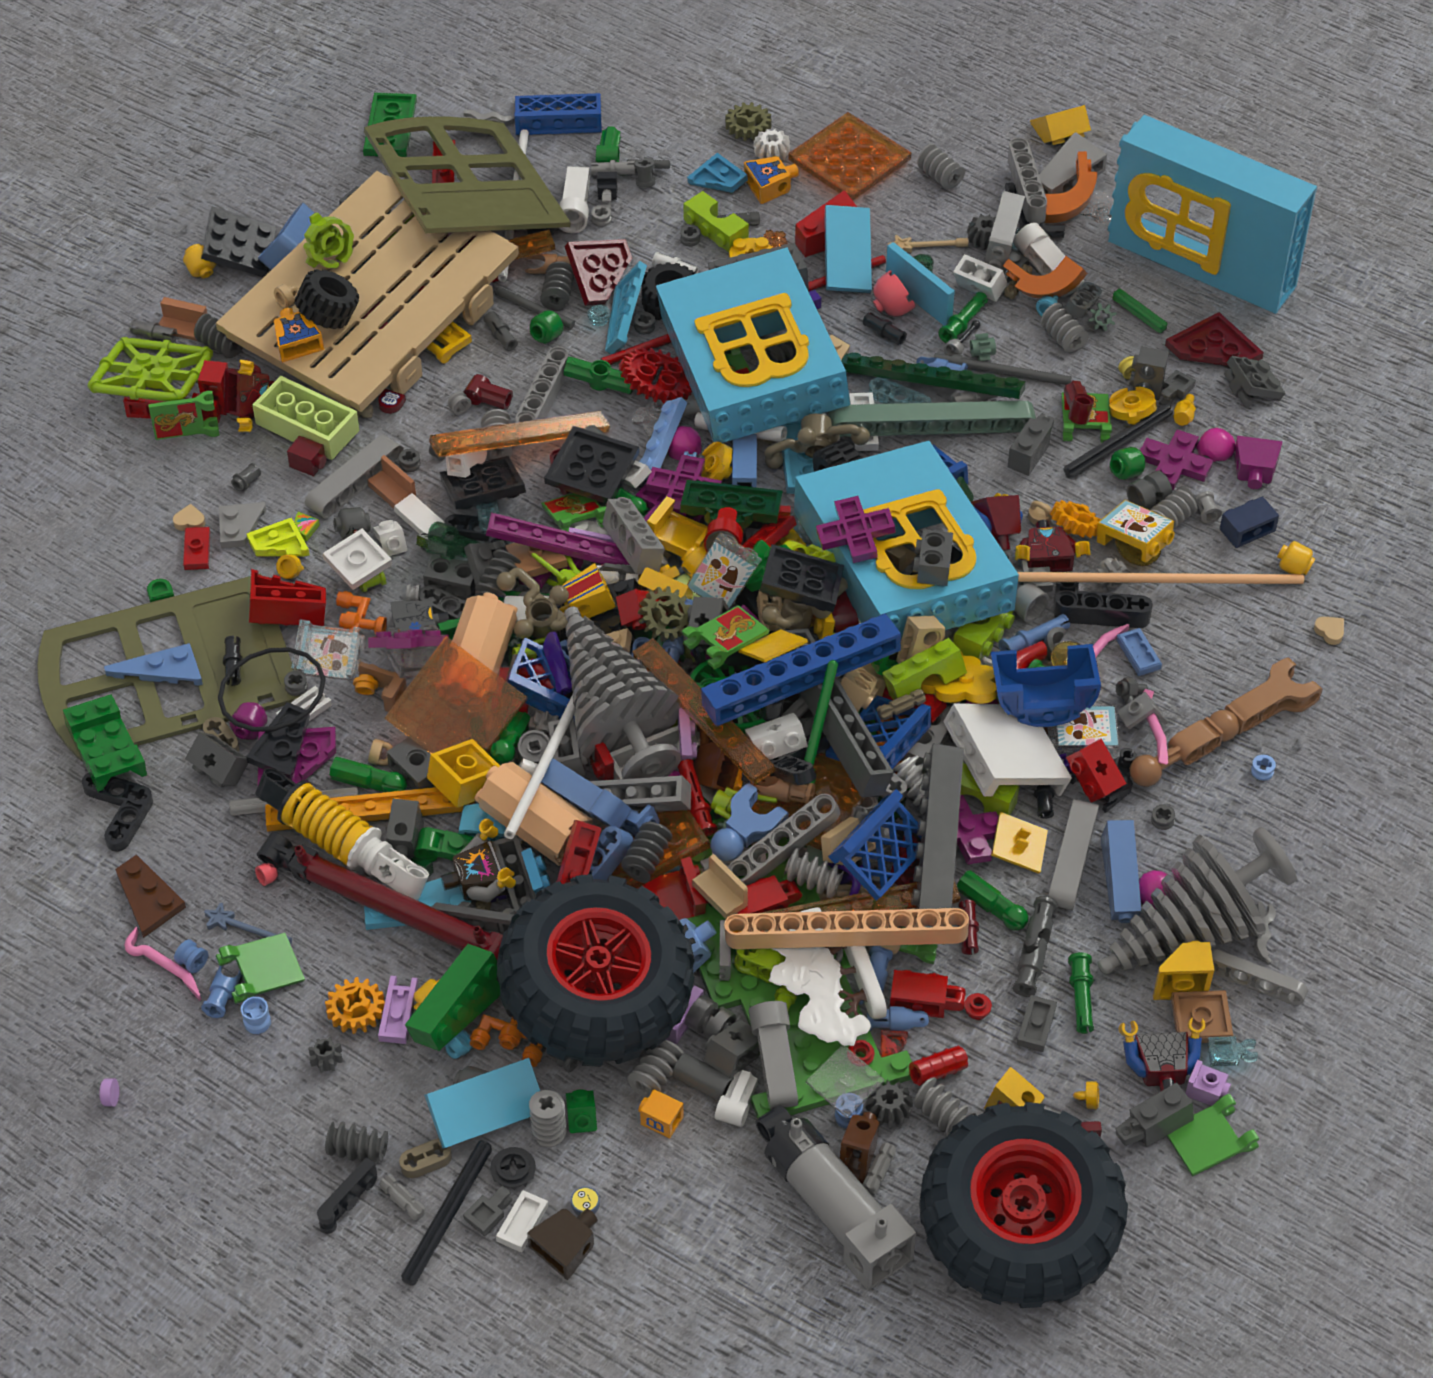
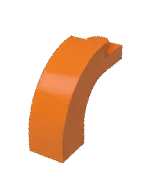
M1079 151L1077 153L1076 185L1065 193L1045 194L1047 199L1045 223H1059L1069 220L1080 214L1090 202L1096 185L1097 172H1091V159H1087V151Z
M1067 256L1064 257L1056 269L1042 276L1027 273L1010 259L1003 265L1008 271L1006 275L1017 282L1015 287L1023 294L1036 299H1040L1043 296H1063L1076 288L1088 274L1081 266Z

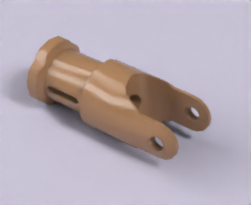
M557 254L526 255L527 259H539L545 263L540 268L526 269L525 272L529 274H546V269L551 263L563 261L570 264L568 256H557Z
M760 775L757 778L759 785L755 787L760 791L758 795L777 798V801L786 803L790 801L805 803V805L814 799L815 785L813 783H809V785H794L775 776Z

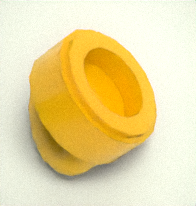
M292 554L281 556L276 563L277 572L284 579H293L304 570L300 559Z
M1087 1081L1086 1091H1077L1073 1094V1097L1077 1100H1086L1087 1109L1099 1108V1084L1097 1081Z

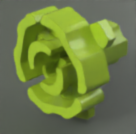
M317 212L309 217L311 225L304 234L307 242L304 243L303 247L308 256L305 263L313 268L318 264L326 268H337L339 262L333 259L327 261L323 259L333 255H337V260L346 263L353 252L354 234L351 227L334 216L322 218ZM332 224H338L343 230V235H341L339 229Z

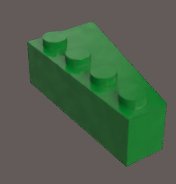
M471 944L466 945L406 1022L405 1026L414 1042L440 1051L500 996V985L497 981V959L494 953Z

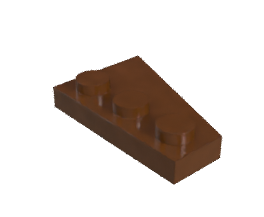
M137 854L115 869L143 938L186 908L185 901Z

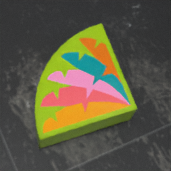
M299 511L295 517L296 527L303 539L308 541L320 526L319 520Z

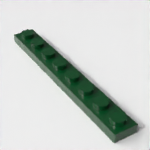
M846 353L841 360L846 372L1014 399H1020L1025 391L1026 381H1021L1015 377L1002 378L990 373L976 374L970 370L957 371L945 366L937 368L928 366L925 363L912 364L900 359L892 361L883 359L880 356H861L859 353Z

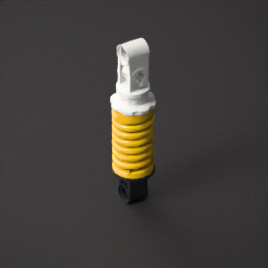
M272 768L264 770L255 795L278 810L277 819L280 823L294 828L297 833L310 839L319 848L340 860L349 870L358 871L363 868L368 875H374L394 890L415 900L420 898L429 877L428 871L394 850L388 842L381 841L382 831L379 828L371 825L369 827L368 822L361 820L359 816L346 810L344 806L338 805V802L331 800L329 796L323 795L308 780H303L296 784L279 770Z

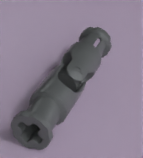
M1047 896L1036 897L1034 901V914L1029 919L1026 938L1017 968L1019 975L1013 985V991L1024 997L1034 996L1037 992L1036 981L1042 972L1047 944L1053 927L1052 915L1057 909L1058 904L1053 898Z

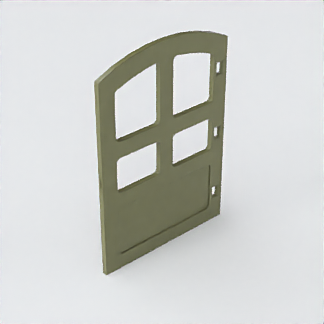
M428 116L395 119L364 127L366 137L425 233L570 227L571 225L570 220L504 123L464 117ZM446 130L493 135L505 154L462 155ZM427 131L443 156L400 157L387 137L409 132ZM513 167L522 180L479 181L470 168ZM451 169L460 182L417 184L413 181L407 170Z
M251 576L48 629L43 632L37 664L42 702L57 735L80 761L83 760L65 724L63 709L68 708L67 704L69 702L128 686L135 687L145 718V724L127 729L134 745L137 744V746L201 729L204 722L212 717H219L225 722L229 721L222 714L218 702L221 681L225 677V666L223 665L225 638L233 635L234 643L236 642V636L241 639L240 655L243 659L250 654L268 648L286 647L278 624L249 623ZM175 616L184 644L190 643L203 685L198 686L204 707L196 711L167 718L164 716L154 682L142 681L139 679V676L125 675L124 679L106 676L105 674L68 685H61L60 664L63 646L70 642L117 631L126 659L137 658L145 655L137 626L160 618ZM268 653L243 664L240 667L241 683L231 686L230 679V684H225L223 702L226 711L232 716L242 703L254 702L259 704L258 700L273 697L274 701L260 704L267 711L284 706L287 702L291 703L300 697L288 694L285 689V676L289 672L295 671L289 653ZM193 718L197 719V722L182 725V721Z

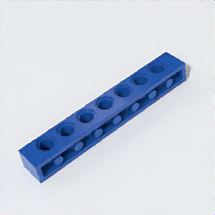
M886 613L873 617L868 621L848 627L841 632L826 636L809 645H804L799 649L780 655L762 664H757L750 669L735 673L730 677L701 688L702 706L714 724L719 726L823 683L827 664L830 660H835L838 663L835 676L838 677L901 651V633Z

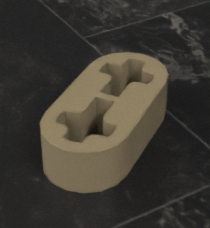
M212 717L204 722V733L214 734L239 752L238 739L223 719ZM215 728L216 730H219L220 734L217 735V733L211 729Z
M434 1139L406 1150L399 1159L402 1174L407 1178H417L445 1167L452 1158L451 1147L442 1148L440 1140ZM439 1149L441 1153L443 1152V1156L438 1157L434 1151ZM413 1160L414 1163H417V1166L412 1167L408 1164V1161Z

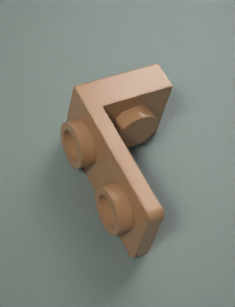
M360 662L358 665L359 675L368 674L378 681V687L384 688L381 698L384 701L385 711L394 714L407 693L405 676L398 672L379 668L374 664Z

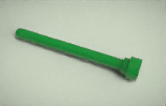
M830 660L827 664L804 761L812 763L813 766L837 672L838 663L835 660Z

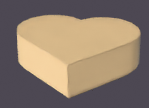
M189 504L173 516L174 527L180 531H185V528L205 527L206 524L204 515L192 504Z
M1319 617L1315 621L1314 631L1319 636H1323L1328 644H1340L1344 635V618Z

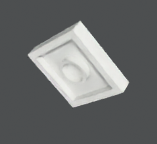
M360 529L323 553V559L352 590L392 565V559L363 529Z

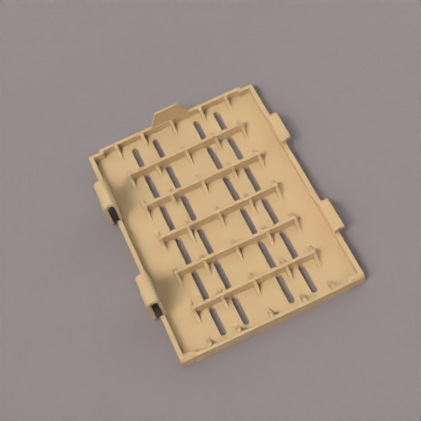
M376 171L328 216L341 219L343 223L351 227L354 234L353 252L346 263L340 261L337 268H326L320 264L315 268L305 263L308 257L303 247L304 243L307 242L305 238L216 322V327L218 331L224 333L226 338L341 404L362 412L389 384L392 391L405 394L422 377V364L418 355L461 312L465 322L469 325H474L493 306V288L489 284L518 256V246L492 231L453 232L442 243H439L449 232L425 233L415 216L407 224H404L413 215L405 199L390 214H386L404 197L390 176ZM377 222L379 223L365 238L360 239V238H361L363 235H365ZM332 224L339 229L341 235H343V230L341 229V227L338 224ZM394 232H397L382 248L378 249ZM473 236H476L460 253H457ZM430 251H432V253H431L417 268H413V267H414L415 265H417ZM333 255V256H331V257L323 258V259H324L325 261L331 260V259L337 261V259H336V256H337V255ZM369 256L371 257L355 274H352ZM447 261H450L436 277L431 278ZM316 269L332 271L350 281L352 286L357 289L359 302L348 324L341 329L324 328L316 325L322 334L324 350L282 362L279 348L276 347L278 343L275 325L261 337H258L267 327L274 323L276 318L280 317V312L284 309L277 303L274 297V289L284 284L288 288L296 286L299 290L306 274ZM404 276L407 277V278H406L404 281H402L391 293L388 294V292H389ZM422 286H424V288L409 303H406ZM379 301L381 302L365 319H361ZM294 305L292 307L294 313L299 312V309ZM395 312H399L383 329H379ZM352 327H354V329L338 345H335ZM370 337L373 338L356 355H353ZM325 353H328L316 367L311 368ZM344 363L346 364L333 378H329Z

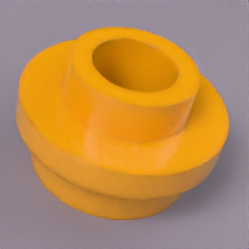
M361 674L353 680L355 692L362 695L374 694L379 684L373 676L368 674Z

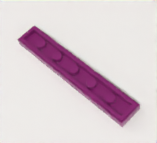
M491 513L486 536L599 564L629 565L616 543L496 513Z

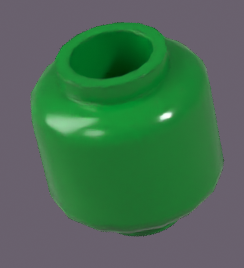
M543 311L530 321V334L540 343H549L558 338L563 332L562 319L554 311Z
M1136 447L1120 449L1111 456L1110 470L1120 480L1138 477L1144 472L1145 457Z

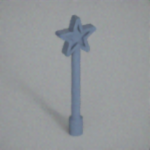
M219 903L216 910L204 911L205 916L209 918L206 924L208 930L219 926L226 931V924L265 938L278 935L232 919L235 917L234 912L224 911L223 903ZM287 936V938H288V940H289V942H290V945H291V944H292V938Z

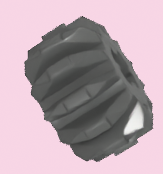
M980 214L979 218L973 217L967 228L969 242L973 243L974 248L981 247L982 250L988 248L996 217H991L990 214L988 216Z
M887 1079L884 1086L877 1082L874 1085V1090L869 1089L865 1108L866 1111L876 1115L877 1120L880 1122L879 1127L883 1123H888L891 1129L894 1122L902 1126L904 1118L911 1116L913 1099L909 1096L908 1088L901 1089L899 1081L895 1085H890Z

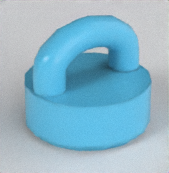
M1057 295L1053 297L1043 296L1036 303V310L1040 316L1043 315L1049 306L1058 303Z
M464 1030L445 1045L448 1055L453 1059L467 1054L473 1048L470 1045V1035Z

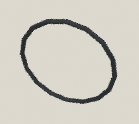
M290 647L268 648L250 654L232 666L221 681L218 702L222 714L233 725L252 732L276 731L296 724L313 711L323 696L326 679L320 663L308 653ZM291 652L306 657L316 666L321 679L318 695L310 707L293 720L276 726L252 727L237 722L226 711L223 702L225 684L235 670L249 660L268 653Z

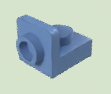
M648 804L640 814L632 809L620 828L635 836L643 823L654 822L659 824L660 820L654 807Z

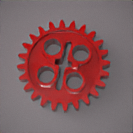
M642 347L641 351L634 349L633 353L628 352V355L624 357L620 369L622 371L621 377L625 378L624 383L631 384L630 389L638 390L637 395L645 394V399L652 397L654 402H657L659 399L664 404L667 400H674L680 397L687 400L692 393L683 367L678 362V357H670V352L665 355L661 349L655 352L651 347L649 351ZM663 366L664 369L662 370L656 385H653L652 382L655 380L659 368Z

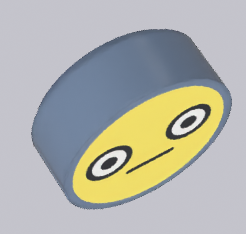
M581 1187L573 1192L571 1207L575 1214L580 1215L585 1209L591 1210L594 1214L598 1211L600 1200L596 1190L590 1187Z

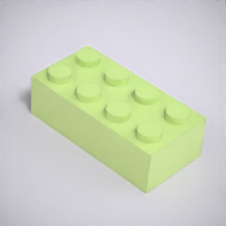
M280 376L252 404L257 425L292 442L298 436H302L323 444L325 456L330 460H333L360 431L357 411L283 376Z

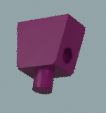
M1237 436L1234 450L1237 478L1241 481H1248V487L1251 489L1261 488L1262 483H1271L1279 461L1283 441Z

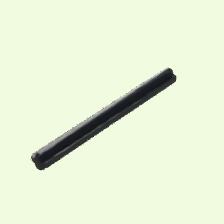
M1169 404L1161 405L1151 415L1141 419L1136 424H1131L1063 468L1066 477H1075L1173 414L1171 406Z
M480 1140L476 1144L401 1275L404 1283L411 1286L417 1283L492 1152V1145L490 1143Z

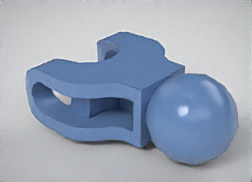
M750 783L746 784L731 799V817L726 822V828L715 832L711 839L710 847L713 854L724 862L735 860L741 855L744 847L748 848L752 843L758 842L787 820L789 813L781 807H776L767 814L753 812L751 808L757 801V788Z

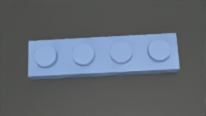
M682 397L665 402L661 408L660 417L654 425V431L646 444L645 453L639 461L647 465L650 470L652 467L661 468L687 405V402Z

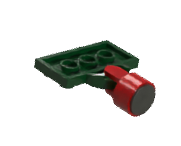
M686 480L680 504V513H687L691 516L704 515L705 521L708 523L704 538V548L707 553L713 544L717 542L737 555L741 548L743 529L750 526L752 521L762 524H777L783 490Z

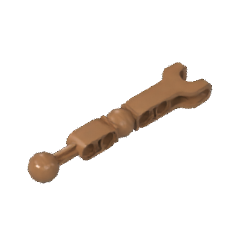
M1289 657L1284 658L1272 665L1266 682L1232 701L1225 707V710L1216 711L1210 717L1199 720L1175 734L1168 743L1167 765L1158 762V755L1155 757L1141 755L1136 757L1129 768L1130 776L1140 786L1149 787L1155 785L1162 776V770L1173 763L1181 760L1185 765L1192 764L1212 752L1216 747H1219L1221 742L1232 740L1237 734L1239 735L1244 731L1250 730L1281 711L1303 712L1319 700L1323 689L1314 681L1305 684L1292 681L1291 678L1294 675V669L1297 664Z

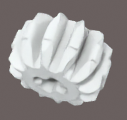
M776 128L773 131L766 129L765 132H759L758 136L755 137L754 153L756 157L763 159L777 156L781 161H785L786 156L789 155L790 140L789 136L784 135V131L777 132Z

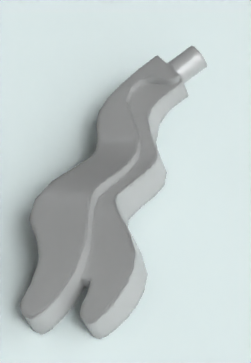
M465 110L463 113L464 118L489 120L504 123L505 125L512 124L515 120V116H502L494 111L480 114L474 110Z
M1259 902L1256 906L1265 924L1266 933L1257 936L1254 947L1260 959H1264L1269 964L1272 961L1269 958L1270 953L1266 948V944L1271 938L1268 925L1274 920L1276 911L1273 905L1269 904L1266 912L1263 903Z

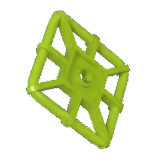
M125 336L120 338V341L114 345L109 354L101 359L99 367L90 378L87 387L92 393L126 396L132 400H138L139 398L166 402L182 400L187 397L195 383H198L204 360L211 361L213 351L207 346L200 347L172 343L170 340H163L161 342ZM135 348L159 350V352L154 356L148 353H139ZM122 350L132 359L130 363L115 362ZM170 352L190 354L180 358L168 356ZM196 365V367L192 368L190 371L180 370L185 367ZM106 372L122 373L121 375L101 380ZM172 380L186 381L181 389H175L170 384ZM123 385H130L131 388H129V387H121V386H123ZM146 388L161 389V390H163L164 392H161V391H153V390H145V389H146Z

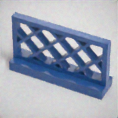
M601 94L515 96L516 135H520V131L524 129L529 132V135L602 132Z
M524 638L501 692L538 710L548 711L552 716L558 715V719H561L570 699L556 692L555 679L549 668L543 646ZM528 648L535 651L538 658L529 660L525 649ZM541 663L546 673L536 675L532 665ZM526 667L530 677L525 678L516 674L517 669ZM549 678L553 688L548 689L542 686L540 680Z
M877 695L866 710L864 709L859 715L863 722L875 720L876 723L868 724L866 727L869 732L880 730L881 734L872 735L876 743L885 742L883 746L878 747L893 769L931 727V706L922 703L917 709L911 708L898 715H893L892 721L881 722L876 708L884 704L889 705V702L893 700ZM899 715H908V716H910L909 718H903V719H899V718H898ZM898 728L896 732L886 733L885 729ZM830 746L826 750V757L840 761L832 746Z
M897 789L884 797L828 856L834 864L841 861L875 900L881 898L916 859L917 843L912 842L911 832L917 834L918 821L900 803L903 795ZM895 811L901 816L903 824L895 823ZM880 827L889 828L890 839L881 836ZM896 830L904 831L905 841L897 840ZM867 841L875 843L876 853L868 852ZM883 844L891 845L892 856L884 855ZM898 847L906 848L907 858L899 857ZM853 856L862 857L863 868L858 867L851 858ZM869 859L878 861L879 871L870 869ZM885 861L893 862L894 873L886 872ZM871 876L880 877V889L872 883Z

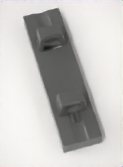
M464 901L459 905L436 902L432 906L468 924L480 926L481 929L488 933L497 932L502 935L509 928L511 918L516 912L515 909L509 908L502 912L472 908L471 902Z

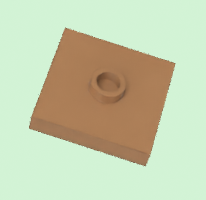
M518 543L505 545L506 552L511 553L521 561L520 564L516 563L515 565L526 571L531 577L550 572L532 557V553H536L556 570L568 567L564 554Z
M1226 990L1171 993L1176 1032H1188V1037L1191 1036V1031L1187 1026L1189 1019L1193 1017L1192 1027L1195 1030H1199L1201 1028V1019L1203 1018L1205 1029L1199 1035L1202 1038V1043L1233 1042L1234 1036Z

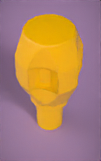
M1187 394L1185 399L1179 401L1174 408L1173 418L1175 423L1180 426L1187 425L1193 421L1196 408L1194 406L1195 397L1192 394Z

